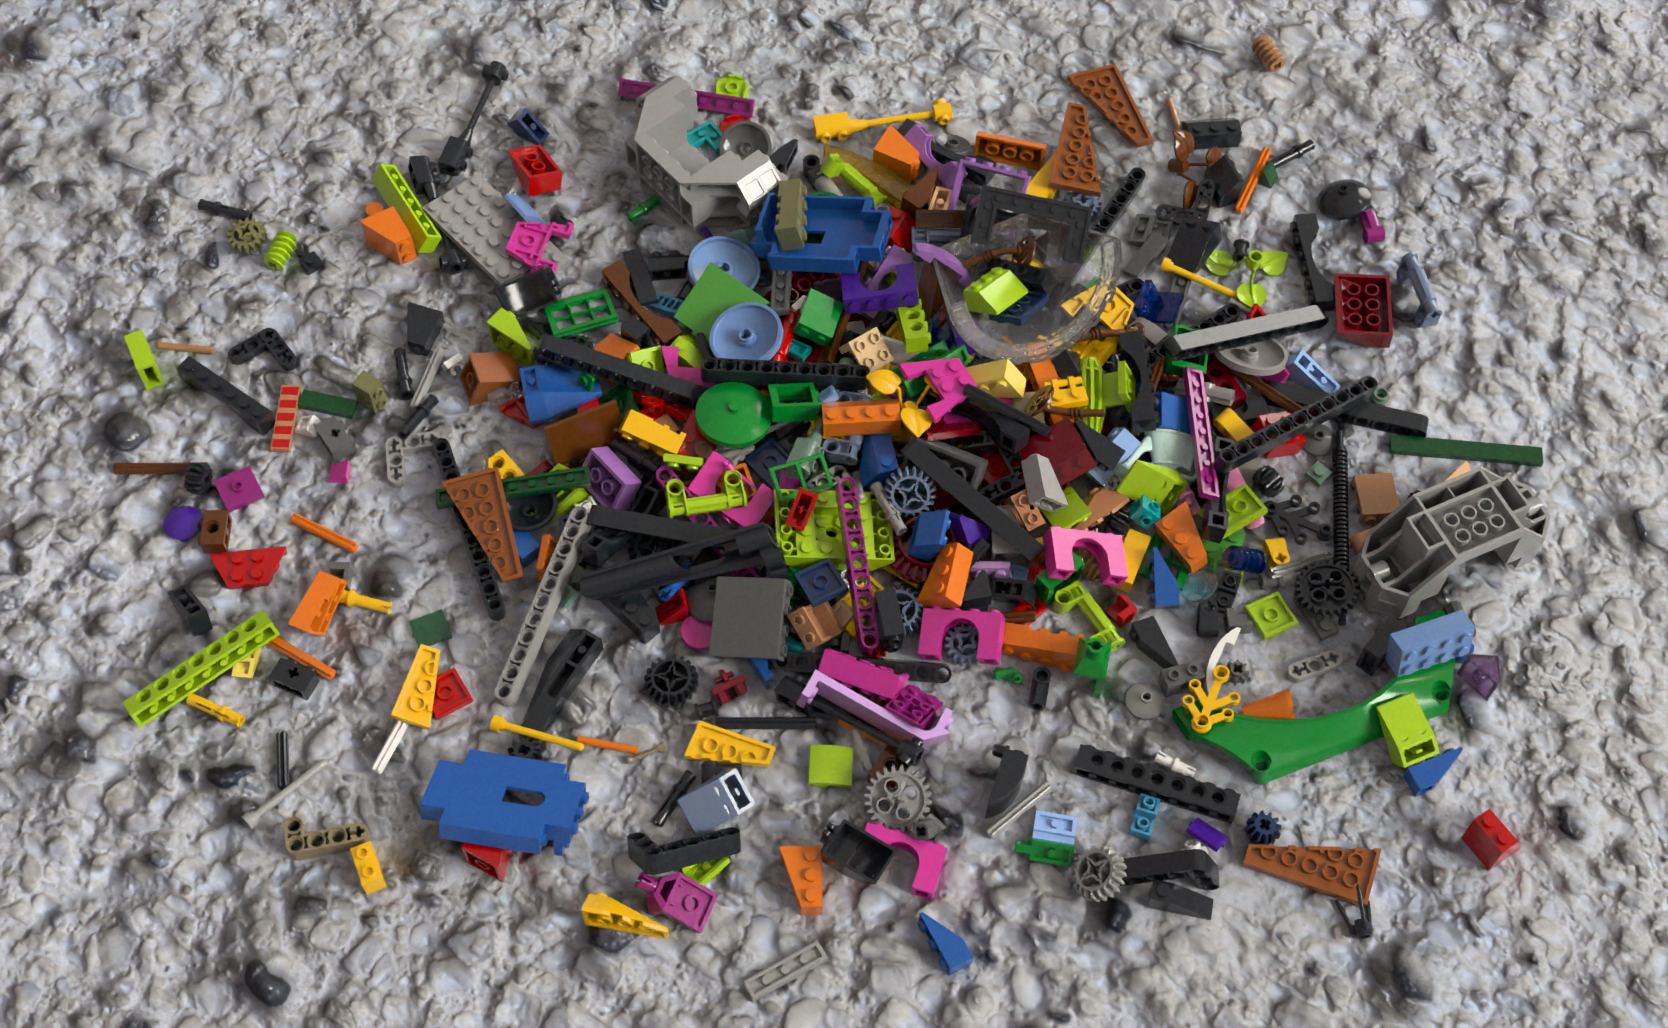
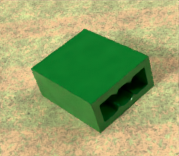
M811 288L804 297L792 332L826 347L833 338L844 303Z

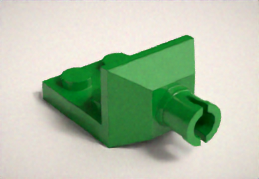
M1079 637L1073 675L1091 678L1090 689H1093L1092 697L1100 698L1106 679L1112 643L1103 642L1098 638L1087 639Z

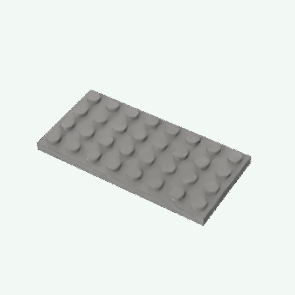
M478 173L422 207V210L428 215L430 220L496 284L500 285L532 269L506 253V246L517 221H526ZM548 241L541 259L558 263L556 273L570 265V259L552 242Z

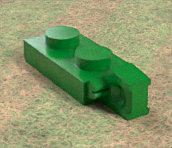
M1027 838V841L1016 840L1014 851L1025 853L1024 857L1032 861L1071 867L1074 845L1038 838Z

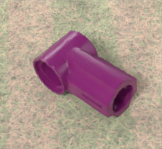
M1367 209L1358 216L1363 228L1362 236L1364 243L1382 242L1385 240V229L1379 225L1374 211Z

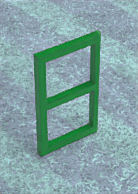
M823 453L768 468L779 502L795 498L798 493L782 496L774 472L779 469L794 465L802 488L811 492L834 486ZM819 458L828 483L808 489L799 464Z

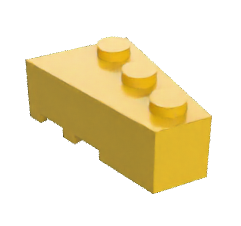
M632 409L627 411L617 431L622 434L621 437L632 441V439L637 441L638 446L646 450L650 448L656 451L655 455L661 458L664 457V453L677 455L686 436L685 433L677 434L671 431L668 425L664 424L662 426L654 422V419Z

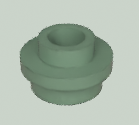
M1383 387L1376 388L1371 396V400L1377 405H1385L1390 399L1388 390Z

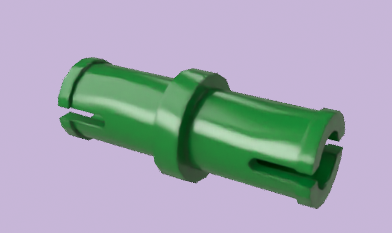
M653 195L645 202L638 203L636 208L626 213V216H629L627 217L628 220L633 223L641 216L648 215L649 211L661 205L660 199L657 195Z

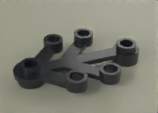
M1295 494L1291 496L1290 500L1280 503L1274 501L1263 503L1268 509V513L1264 517L1272 520L1279 537H1287L1290 527L1295 537V542L1298 545H1304L1308 536L1306 533L1301 532L1299 526L1317 532V537L1321 541H1329L1332 538L1334 531L1329 524L1319 525L1301 518L1310 514H1318L1320 510L1319 503L1311 502L1308 507L1290 513L1283 510L1290 507H1299L1302 502L1301 496ZM1280 518L1286 520L1289 527L1282 524Z

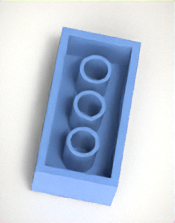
M1459 610L1392 633L1389 637L1385 661L1395 675L1400 677L1410 675L1421 669H1427L1441 662L1445 663L1458 656H1465L1470 651L1475 626L1464 611Z

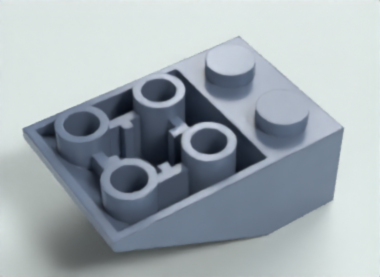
M736 768L725 769L676 800L695 836L719 826L755 805Z

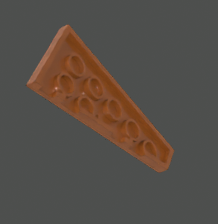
M1116 64L1067 76V80L1136 148L1153 143V138Z
M1068 102L1048 187L1101 197L1086 106Z
M493 467L442 481L441 483L503 582L508 583L524 578L499 468Z
M1249 844L1242 866L1359 905L1356 885L1359 884L1365 908L1368 904L1382 848L1367 850L1363 848L1342 849L1341 847L1324 846L1296 847L1288 845V847H1277L1275 845Z

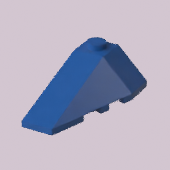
M890 433L864 435L859 469L863 489L870 488L876 482H881L882 485L887 484L886 480L892 479L891 473L898 475L897 469L899 468Z

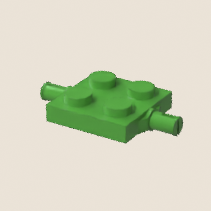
M1236 531L1222 539L1220 544L1202 539L1207 554V561L1210 563L1207 570L1208 574L1215 575L1217 566H1226L1234 569L1246 538V533Z

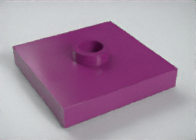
M249 465L213 481L229 513L265 497Z

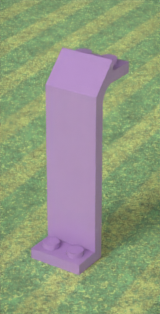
M816 669L796 705L804 708L806 703L810 704L817 693L900 741L904 739L911 741L913 737L919 739L923 743V748L943 743L951 734L947 730L953 721L950 718L953 711L945 708L939 715L931 730H921Z

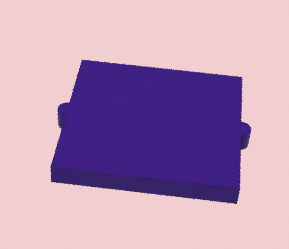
M1198 817L1189 823V827L1185 831L1215 852L1221 847L1224 848L1225 842L1229 838Z

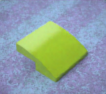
M810 745L807 785L823 788L831 785L849 789L852 786L853 748L836 745Z
M726 856L678 870L705 886L730 863V860Z

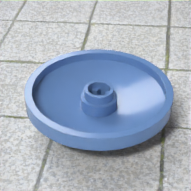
M714 236L701 241L692 250L687 264V272L693 286H695L709 263L712 262L751 290L756 288L760 277L759 260L755 257L754 251L744 242L728 236Z
M758 302L740 303L730 307L716 319L710 331V347L715 358L770 360L781 346L783 326L777 313L769 306Z

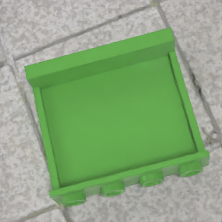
M710 262L674 315V318L679 320L677 324L684 329H687V327L692 329L691 334L696 337L697 333H704L710 346L709 336L711 328L724 311L745 302H758L769 307L771 303Z

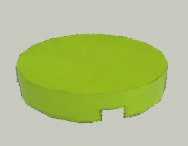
M728 74L724 78L717 80L715 93L747 98L749 84L740 75Z

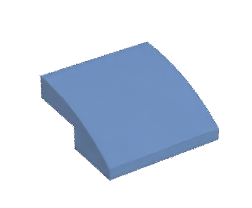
M515 194L504 195L526 222L547 224L524 198Z

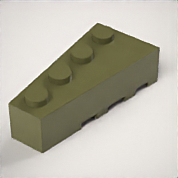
M801 178L779 181V203H777L778 214L776 215L777 225H775V232L783 251L804 248V241H807V233L804 230V226H807V217L804 215V211H807V202L805 200L807 187L803 185Z

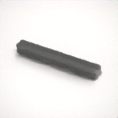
M1330 552L1271 567L1269 568L1268 575H1270V578L1275 579L1300 572L1301 569L1306 570L1307 564L1313 567L1314 561L1321 564L1322 559H1324L1325 563L1328 564L1330 559L1333 560L1334 557Z

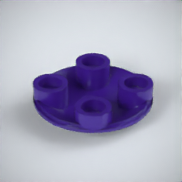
M191 506L176 507L166 515L163 522L164 531L169 537L186 542L200 530L202 515L196 508Z

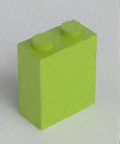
M143 330L124 335L146 390L165 384Z

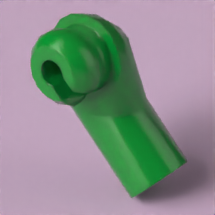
M1013 667L994 670L995 680L1005 678L1015 685L1023 681L1022 674Z

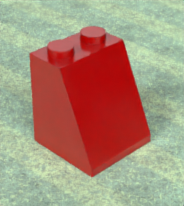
M1490 808L1476 817L1461 837L1488 871L1521 848L1519 841Z
M466 842L463 844L461 849L468 864L501 882L504 881L509 849Z

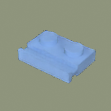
M1036 810L1032 838L1074 845L1078 817Z

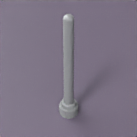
M854 470L850 476L856 483L858 501H862L864 499V492L859 470Z
M326 759L320 760L256 811L252 810L242 815V820L252 830L258 825L260 817L328 765V761Z

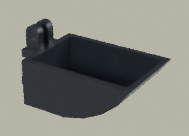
M546 263L527 270L493 289L502 308L506 311H511L516 316V319L554 304L562 296L560 284L552 268L548 267Z
M995 744L993 746L992 755L1002 759L987 804L985 819L1005 811L1019 794L1029 757L1023 751L1010 750L1008 745Z
M843 819L838 826L829 822L826 829L822 831L820 842L824 844L820 852L823 863L853 880L869 885L877 883L898 851L846 819Z

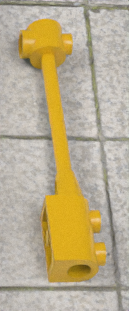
M937 99L933 102L931 111L871 120L849 119L847 111L813 116V131L816 140L827 143L834 137H838L839 140H845L848 138V135L867 127L904 122L907 118L919 120L933 117L934 122L946 125L952 120L951 104L946 103L945 99Z

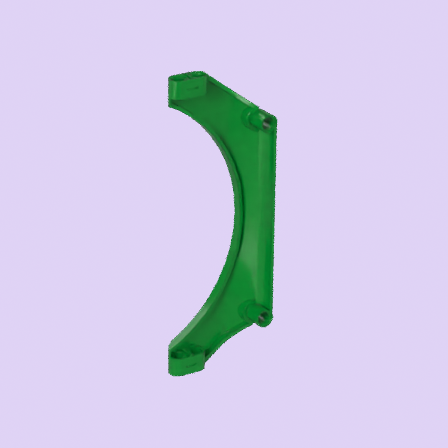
M1441 609L1425 613L1414 618V626L1445 616ZM1455 658L1445 663L1441 662L1432 665L1427 669L1415 671L1410 675L1395 676L1385 687L1363 702L1328 715L1303 719H1267L1234 713V718L1231 722L1220 721L1212 724L1211 729L1206 733H1198L1193 730L1191 726L1193 717L1190 711L1183 706L1173 709L1172 716L1188 741L1195 740L1226 753L1247 769L1252 770L1251 779L1254 783L1263 785L1384 737L1376 706L1410 692H1413L1427 720L1447 713L1451 698L1450 692L1452 690ZM1197 700L1194 702V704L1201 713L1203 707L1200 701ZM1223 709L1212 710L1209 716L1221 713Z

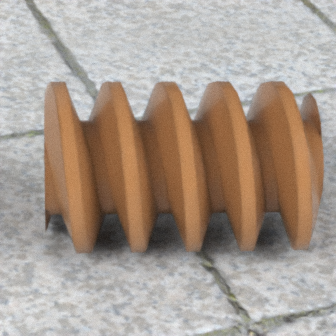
M1262 35L1253 42L1252 51L1255 52L1267 71H1277L1286 64V58L1283 57L1279 48H1276L1273 40L1268 38V35Z
M1072 548V551L1075 554H1079L1084 560L1083 575H1086L1091 584L1098 582L1101 576L1096 558L1086 549Z

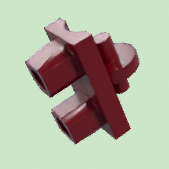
M721 669L718 671L719 677L715 678L714 682L716 685L721 682L723 684L712 689L709 693L711 697L715 696L720 705H723L731 700L727 690L733 688L737 697L748 692L745 684L747 679L743 674L729 681V678L733 677L734 673L732 671L725 673Z

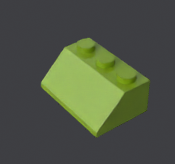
M1001 267L991 269L989 273L981 276L979 280L971 283L969 287L963 290L966 311L992 315L1000 314L1028 293V289L1010 270H1005Z

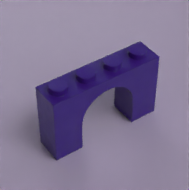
M914 263L895 265L896 282L891 287L879 291L868 290L861 285L859 270H857L856 274L841 273L845 315L919 305Z

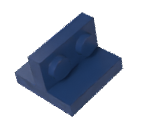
M830 558L794 573V579L801 588L802 601L805 606L810 604L814 608L848 592L847 585Z

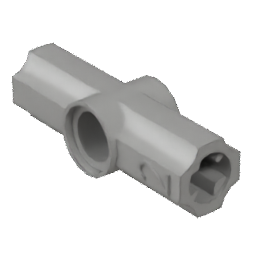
M1179 378L1177 382V395L1186 396L1184 379ZM1204 382L1207 403L1213 402L1225 406L1232 405L1235 390Z

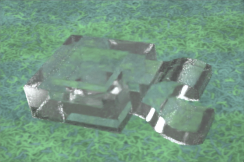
M518 381L510 384L507 390L503 387L487 395L492 405L498 408L512 400V398L522 396L523 393L520 389L515 391L521 387Z

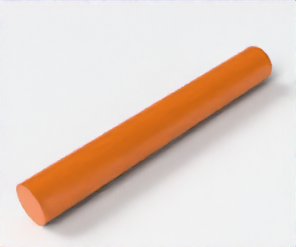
M578 736L577 742L587 746L631 754L638 753V746Z

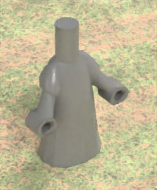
M754 445L743 449L716 446L718 454L730 461L733 466H736L737 462L743 461L746 455L756 450Z

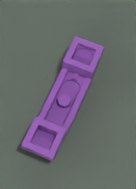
M914 243L915 254L929 263L936 258L956 272L959 283L965 287L970 286L972 280L967 269L964 268L963 264L954 255L931 244Z

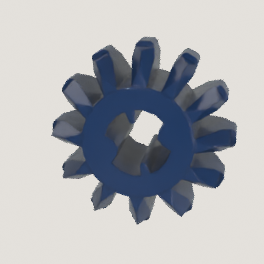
M1263 810L1260 811L1259 815L1254 812L1246 822L1248 826H1246L1245 832L1250 833L1248 840L1255 839V844H1259V842H1262L1264 845L1268 843L1274 844L1275 839H1279L1281 835L1279 831L1282 826L1277 824L1279 821L1278 817L1272 818V812L1265 815Z

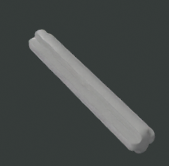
M435 348L410 403V408L413 411L425 400L445 354L442 348Z
M1047 782L1040 784L986 829L987 836L990 839L998 836L1049 794L1052 789Z

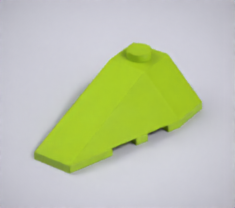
M692 334L678 336L669 346L679 347L678 367L684 365V367L701 368V361L703 359L693 340L694 336Z

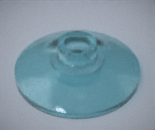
M1198 570L1187 577L1181 594L1189 602L1203 601L1216 590L1218 578L1211 570Z

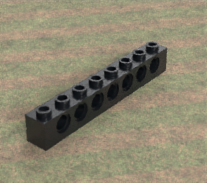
M1080 744L1072 771L1074 775L1140 795L1143 793L1161 799L1160 802L1232 824L1241 796V794L1236 793L1233 789H1223L1210 782L1197 781L1191 776L1178 775L1172 770H1162L1149 763L1136 762L1133 758L1120 757L1111 751L1104 752L1092 745ZM1098 761L1101 765L1096 766L1092 762ZM1113 767H1117V768H1119L1121 771H1120V772H1115V771L1112 770V768H1113ZM1132 774H1139L1141 778H1135ZM1152 780H1158L1161 784H1154ZM1172 786H1178L1181 790L1176 791ZM1192 792L1199 793L1201 797H1195ZM1216 798L1220 800L1221 803L1217 804L1212 799Z

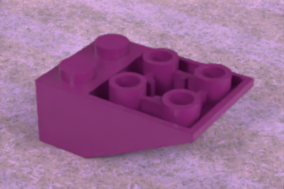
M908 684L884 709L921 729L929 730L935 724L944 703L939 701L937 697L921 691L919 687Z

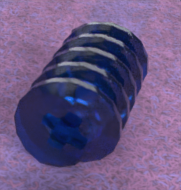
M1232 545L1226 548L1223 553V564L1226 568L1234 571L1259 574L1265 570L1267 558L1262 550Z

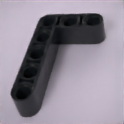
M730 827L662 845H657L644 833H631L627 836L628 857L646 874L657 875L741 852L740 830Z
M1201 849L1123 858L1125 860L1123 863L1127 867L1124 872L1127 876L1122 878L1125 884H1120V886L1153 882V879L1165 881L1191 877L1201 889L1216 890L1220 887L1219 867Z

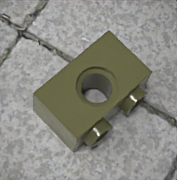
M363 370L351 384L358 404L376 414L387 403L385 391L381 380Z

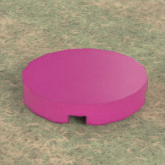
M692 616L686 618L681 626V637L684 644L690 649H696V651L709 650L712 623L699 621Z

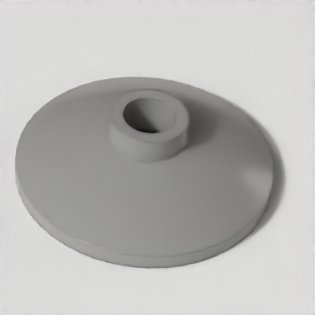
M1141 682L1129 688L1126 693L1125 704L1133 716L1143 720H1151L1161 715L1164 711L1166 699L1159 687L1152 683ZM1143 696H1147V697H1149L1150 699H1149V700H1145V699L1143 698Z

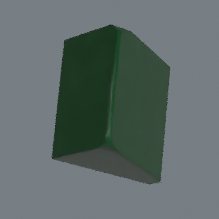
M1272 161L1268 162L1262 171L1259 184L1268 188H1272L1278 179V174Z

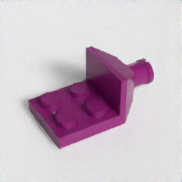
M643 871L637 879L640 882L636 881L635 887L647 893L645 899L649 915L656 916L663 913L694 932L702 933L718 897L717 893L681 872L653 878Z

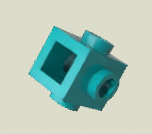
M1144 494L1130 505L1129 518L1146 530L1161 519V507L1159 504Z

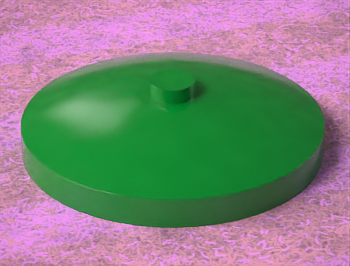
M739 382L720 383L707 389L700 396L695 409L696 425L706 439L718 446L725 448L748 447L760 441L770 428L771 413L769 401L758 389Z

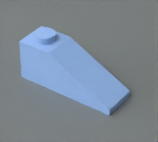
M1303 350L1288 356L1285 368L1289 371V377L1293 381L1308 389L1329 394L1339 390L1341 387Z

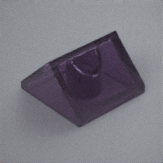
M1469 654L1458 670L1457 675L1486 701L1491 698L1501 682L1499 657L1495 655Z

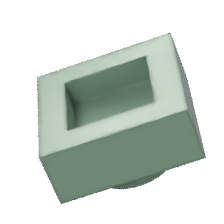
M1317 461L1305 472L1304 476L1317 487H1320L1331 477L1332 472Z
M568 582L559 603L568 609L580 593Z

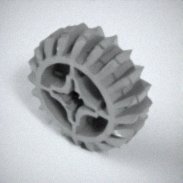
M1098 844L1097 848L1091 846L1090 851L1084 849L1083 856L1077 855L1079 861L1073 862L1076 868L1071 870L1074 875L1071 880L1075 883L1073 887L1078 891L1079 895L1089 901L1100 902V900L1107 901L1108 896L1114 898L1115 891L1121 892L1119 886L1120 884H1125L1122 878L1127 876L1124 872L1127 867L1123 863L1125 860L1118 851L1113 850L1110 846L1104 847Z

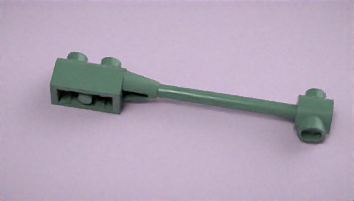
M841 358L839 363H832L856 365L850 358ZM822 415L816 428L807 438L797 437L786 463L820 453L824 454V449L821 447L823 435ZM816 459L799 464L804 480L809 477L811 472L815 473L818 469ZM794 465L786 467L790 479H799Z

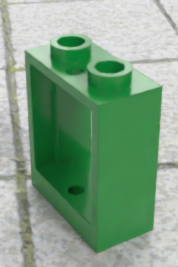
M1175 324L1168 331L1167 339L1174 335L1201 329H1192L1183 324ZM1166 351L1165 372L1183 376V369L1187 366L1202 370L1203 376L1206 374L1208 354L1196 356L1194 364L1183 360L1173 361Z
M813 382L768 384L767 400L769 401L772 422L818 420V413L822 411L821 401H819V392L815 390ZM810 400V402L784 404H780L779 401Z
M1072 551L1075 571L1067 580L1048 578L1047 568L1036 576L1034 584L1038 587L1036 597L1047 607L1053 603L1058 590L1067 587L1076 580L1081 581L1085 563L1079 554H1075Z

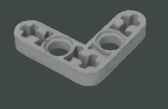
M429 431L410 434L406 440L401 439L399 436H392L386 440L387 476L392 487L399 488L406 483L404 454L433 451V443L430 442L431 439L436 440L440 438L437 432ZM412 440H417L419 443L418 445L411 447L409 446V442ZM393 444H397V445H396V451H397V452H394V451H393V448H392V447H393ZM393 459L401 460L398 465L391 464ZM398 471L399 478L395 480V472Z

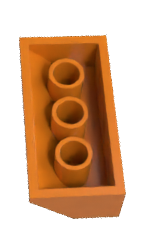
M978 131L976 134L974 156L983 155L997 163L1040 171L1044 165L1048 144Z
M898 399L821 403L823 437L900 433L901 418Z

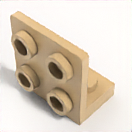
M877 327L839 347L841 354L846 352L853 354L858 365L868 367L870 373L894 360Z

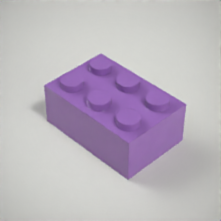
M608 446L591 448L582 467L589 466L591 486L585 488L602 506L628 511L642 482Z

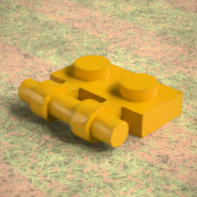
M1067 376V379L1057 380L1055 378L1050 379L1048 382H1043V387L1051 385L1054 388V395L1050 401L1051 406L1068 409L1088 405L1089 399L1084 386L1076 387L1077 384H1082L1081 376ZM1068 386V389H1059V387Z

